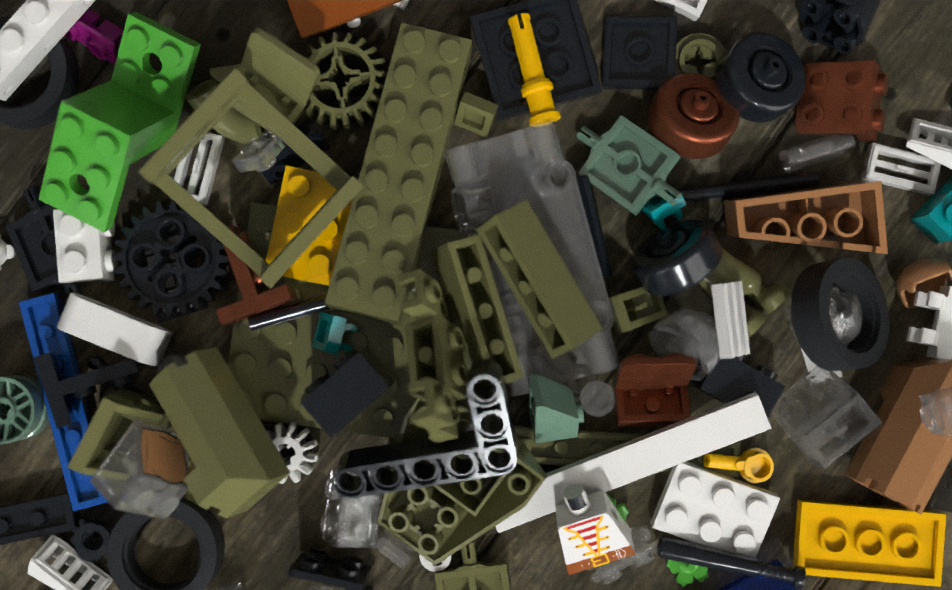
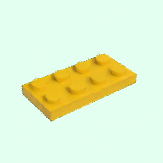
M797 499L792 569L795 566H802L806 569V575L941 587L946 514L940 511L923 510L920 515L905 508Z

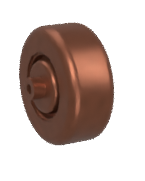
M696 73L678 74L664 81L658 88L648 110V124L653 136L679 154V156L689 159H704L719 153L727 145L739 123V111L720 94L715 80Z

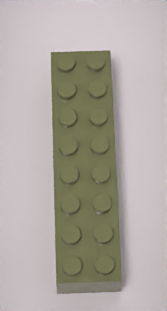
M401 22L358 179L364 187L353 198L325 299V304L330 309L401 326L404 315L401 303L408 300L410 290L399 283L398 276L416 270L472 56L471 39Z

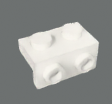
M59 209L53 210L59 283L93 280L113 281V270L118 268V260L112 258V255L116 254V252L112 250L111 236L115 234V223L111 229L103 232Z

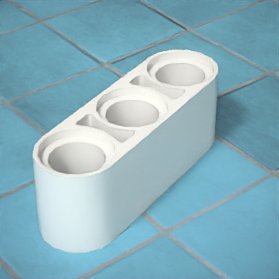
M72 292L56 326L66 333L152 366L157 365L170 333L169 330Z

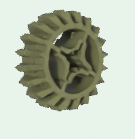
M333 32L331 36L332 42L328 44L324 37L319 36L320 48L316 50L312 45H307L306 47L311 55L308 59L319 69L327 61L331 60L332 62L329 71L319 75L307 102L308 106L305 109V114L308 117L317 114L316 122L320 126H323L329 119V125L332 130H337L340 120L343 121L346 130H351L352 119H356L357 123L362 127L365 125L362 115L367 113L373 119L376 117V112L372 106L373 104L379 106L381 99L378 94L382 95L384 88L382 82H385L388 71L381 70L386 66L385 59L383 57L376 58L378 50L375 46L366 49L367 41L363 37L358 39L354 45V38L351 33H347L344 41L341 42L338 34ZM344 56L361 61L369 69V72L361 73L360 69L351 70L347 68ZM340 68L347 81H349V83L345 82L346 86L343 87V94L335 81L339 82L337 78L341 76ZM369 84L368 90L362 99L352 105L353 93L365 88V85ZM323 91L324 94L331 93L336 95L340 108L329 107L321 103L317 99L315 92Z

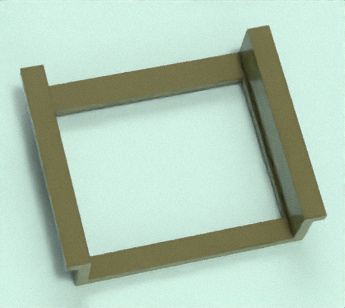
M236 68L138 172L150 183L156 184L260 276L259 279L269 288L282 277L364 187L355 177H350L258 93L249 84L247 78ZM238 100L337 190L270 264L169 176L175 167Z

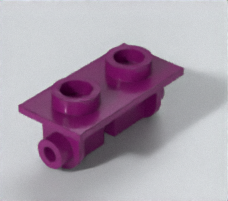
M88 8L64 36L71 41L77 40L85 45L98 59H106L115 65L124 30L107 19L98 28L95 27L101 20V17Z

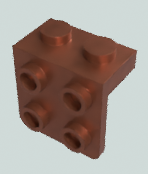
M876 60L804 64L806 84L804 93L797 103L796 131L800 134H855L862 142H877L878 131H883L885 124L884 109H880L881 96L887 95L888 74H884Z
M673 353L660 358H648L647 355L635 354L623 359L613 386L617 427L669 426L691 417L687 386L697 366L696 358Z

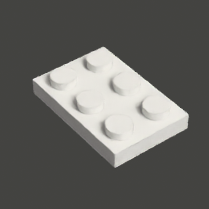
M686 461L672 467L650 523L654 529L694 543L756 558L780 497L777 493Z

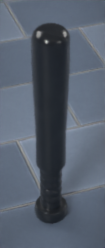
M662 536L657 544V554L663 559L751 577L764 576L779 581L783 580L784 582L791 583L792 587L797 589L803 588L806 579V569L802 566H795L793 569L786 568L785 566L781 567L780 565L761 562L759 558L668 536Z

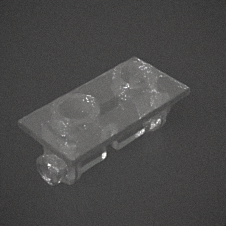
M636 525L630 529L636 555L594 567L597 572L592 574L591 577L595 584L601 580L604 585L611 583L623 575L622 569L632 564L638 568L655 558L653 553L657 552L658 546L656 541L651 544L647 543L648 540L652 539V536L646 525L641 528Z

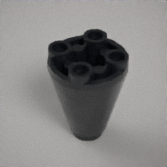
M802 0L799 8L801 23L804 26L801 31L802 35L811 43H820L842 54H850L865 39L881 0Z

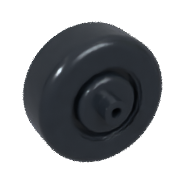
M764 32L749 33L740 37L721 55L715 70V82L720 94L739 111V117L756 123L776 120L789 111L801 99L806 84L804 66L796 51L783 39Z
M698 219L685 220L666 227L665 230H660L648 238L635 252L632 258V270L645 291L655 296L673 295L693 287L709 276L720 263L723 250L707 222Z

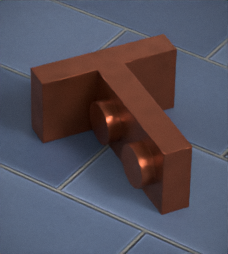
M228 226L231 231L254 250L251 239L246 231L241 232V229L236 226ZM224 245L243 300L216 310L220 324L230 325L297 300L293 287L287 284L263 292L262 287L266 286V284L259 279L260 276Z

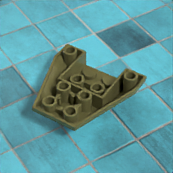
M417 398L404 417L398 442L429 438L428 430L410 421V414L426 410V402ZM465 399L455 401L459 411L458 433L475 430L469 402ZM487 415L484 416L485 418H487V419H489V420H493V419H491L490 417H488ZM516 437V465L509 473L384 493L377 523L431 563L437 565L524 508L545 481L547 475L525 443ZM503 448L493 449V451L497 453H503L507 451ZM465 454L455 455L460 459L469 458V456ZM428 460L419 461L422 464H432Z

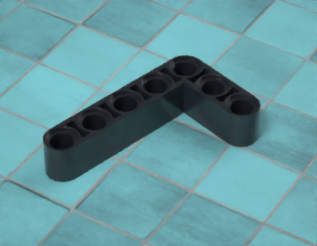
M480 359L474 362L469 369L467 396L475 430L458 433V438L440 443L429 438L347 451L340 457L333 478L335 491L345 498H359L499 476L512 471L516 465V435L500 365L490 359ZM480 379H489L493 382V384L490 386H481L477 383V381ZM488 414H496L499 415L500 418L496 420H489L484 416ZM503 448L507 451L503 453L494 452L493 449ZM465 454L468 455L469 458L460 459L455 455ZM428 460L432 464H422L419 461ZM383 466H390L395 470H387ZM347 472H354L358 476L349 475Z

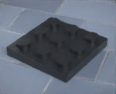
M528 0L470 16V22L492 101L498 105L496 111L498 122L530 113L527 99L522 97L521 94L522 85L525 83L510 26L507 22L514 15L518 16L520 28L522 29L520 20H522L521 14H530V21L545 78H549L552 81L554 87L551 91L554 106L601 94L600 81L577 0Z

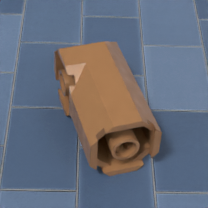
M921 357L908 363L893 366L880 390L884 402L845 473L846 476L852 478L855 482L889 500L900 502L899 505L920 515L952 458V359Z

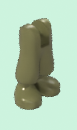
M722 247L723 254L720 263L699 284L712 299L711 287L713 284L742 281L744 296L751 299L759 309L757 310L745 302L749 338L766 321L767 317L765 315L778 308L789 296L791 290L785 284L765 287L762 284L761 275L755 269L740 261Z

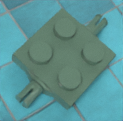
M622 115L612 128L601 135V137L587 126L581 128L584 134L580 131L577 133V139H580L592 148L588 160L579 170L578 174L587 175L592 185L635 216H637L647 201L656 194L672 206L677 203L675 198L678 200L681 198L682 193L666 183L669 172L680 159L679 154Z

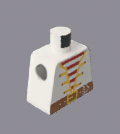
M580 484L571 485L564 490L563 497L565 502L556 507V517L569 575L636 555L631 530L605 492L598 491L587 495L584 487Z

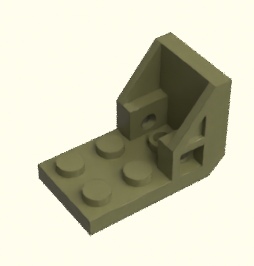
M123 388L104 397L68 468L84 475L130 481L134 476H138L198 505L188 486L183 483L169 484L159 477L143 476L141 460L142 426L148 429L165 431L179 438L161 404L140 393ZM185 450V458L188 469L190 467L191 462H188L189 454Z

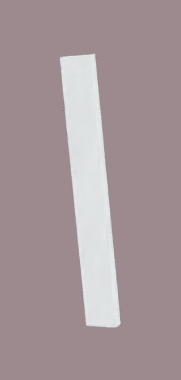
M756 392L545 473L547 475L545 481L527 505L496 525L497 532L501 533L555 512L556 507L565 502L563 492L571 485H582L587 495L598 491L607 492L772 429Z

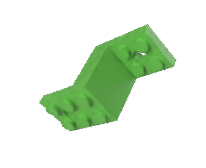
M136 11L129 13L111 81L61 101L39 200L103 232L111 229L114 224L129 165L163 146L176 132L201 44ZM151 53L156 54L160 58L162 63L161 72L156 71L151 66L149 61ZM78 174L86 178L90 190L84 189L79 184Z

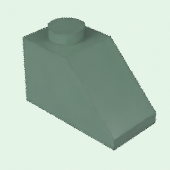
M538 374L529 375V417L535 443L578 437L579 423L584 422V412L581 401H575L572 388Z

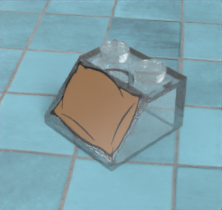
M136 418L90 482L114 509L167 519L170 513L177 508L179 501L188 490V486L184 481V475L189 468V454L176 431Z

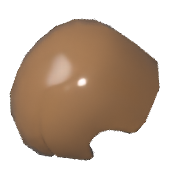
M939 258L917 259L903 268L898 274L895 283L897 293L903 305L908 309L921 308L913 305L916 291L939 293L940 286H948V278L952 281V268L946 261Z

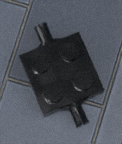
M38 186L23 190L31 211L22 219L5 225L32 291L40 292L54 285H63L68 297L71 292L83 295L78 282L59 283L53 219V210L58 209L51 205H45V202L39 200L40 191Z

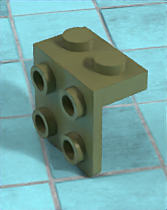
M256 28L251 33L241 66L238 68V71L247 78L249 84L292 124L296 122L304 111L320 75L319 68L307 57L301 56L280 42L275 36L266 33L260 28ZM239 100L232 106L276 135Z

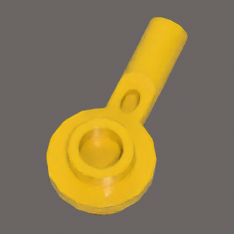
M757 447L745 450L740 457L707 453L703 458L705 467L739 471L740 476L745 481L753 484L768 480L774 470V463L770 455L765 450Z

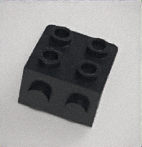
M309 549L307 553H301L289 568L288 575L294 578L346 588V590H374V586L368 585L372 566L364 565V560L356 557L346 556L343 557V560L329 558V553L326 551Z

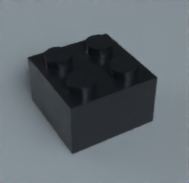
M355 350L347 352L333 365L337 371L329 377L328 374L323 377L320 376L304 390L308 397L300 404L330 438L341 431L395 383L368 350L358 353Z

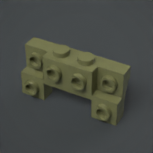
M416 269L398 276L399 283L416 295L415 299L401 303L402 311L417 319L405 324L410 375L408 387L411 396L426 402V410L410 414V421L428 430L430 440L440 443L458 438L457 424L459 423V411L455 401L468 397L466 386L468 370L464 364L462 350L465 346V338L460 327L446 319L448 307L438 281L420 269Z

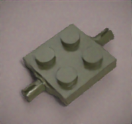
M475 541L468 544L470 555L467 552V545L461 548L463 564L435 572L437 590H510L506 561L492 563L477 562Z

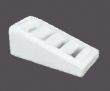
M913 118L906 147L952 169V127ZM919 135L926 136V139L919 138Z
M53 534L31 558L27 574L54 590H82L90 579L96 581L90 590H106L113 581L112 577L91 561L82 559L73 547ZM52 556L56 558L51 565L47 564ZM64 564L70 566L63 575L58 572ZM77 572L82 573L83 575L75 584L70 581Z

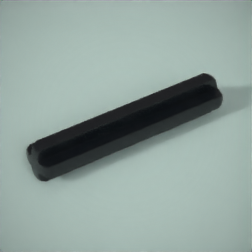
M587 175L573 177L570 179L569 184L592 277L594 280L609 278L612 270L589 177Z

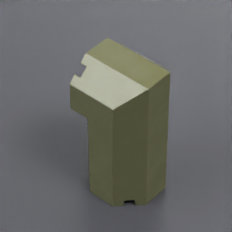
M214 347L194 351L186 355L185 358L188 363L180 368L177 367L175 362L166 366L149 385L189 454L188 462H191L185 472L184 481L199 506L207 510L211 506L221 510L218 515L227 519L249 510L291 472L218 348Z

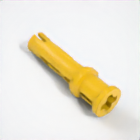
M522 13V20H520L522 29L520 28L517 15L510 17L507 22L510 26L525 83L522 85L521 94L528 102L531 118L528 120L530 127H539L558 121L561 118L560 111L555 110L551 91L554 88L552 81L549 78H545L530 21V14Z

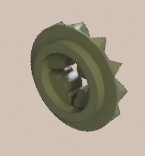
M695 33L684 37L677 44L675 75L683 73L699 74L696 66L687 64L695 58V53L697 52L701 60L712 61L703 66L701 75L715 80L718 60L726 51L724 46L715 37L704 33Z

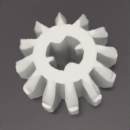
M291 422L287 430L282 423H278L275 425V433L269 430L266 432L291 472L289 474L291 480L296 483L301 480V472L309 475L313 471L312 466L308 462H316L319 459V455L310 452L309 449L317 446L318 441L315 439L307 442L304 439L310 433L309 428H305L297 434L298 425L296 422ZM285 444H288L287 449L293 447L295 450V455L290 458V461L288 460L289 456L283 458L281 450L286 448ZM288 476L285 477L280 483H285Z

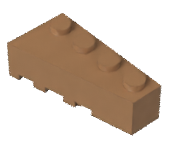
M863 181L723 200L727 236L888 254L881 181Z

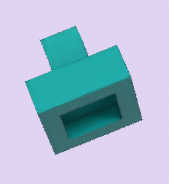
M656 194L647 201L641 212L650 218L660 229L665 230L664 218L672 214L678 221L681 220L683 214L680 208L684 207L686 203L683 196H681L679 200L675 198L677 203L672 206Z
M320 311L311 347L337 355L339 349L351 351L353 346L342 342L343 334L347 330L357 332L358 328L353 324L347 323L346 318Z

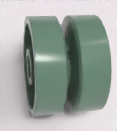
M30 375L0 377V444L31 438L42 432L50 421L39 379Z

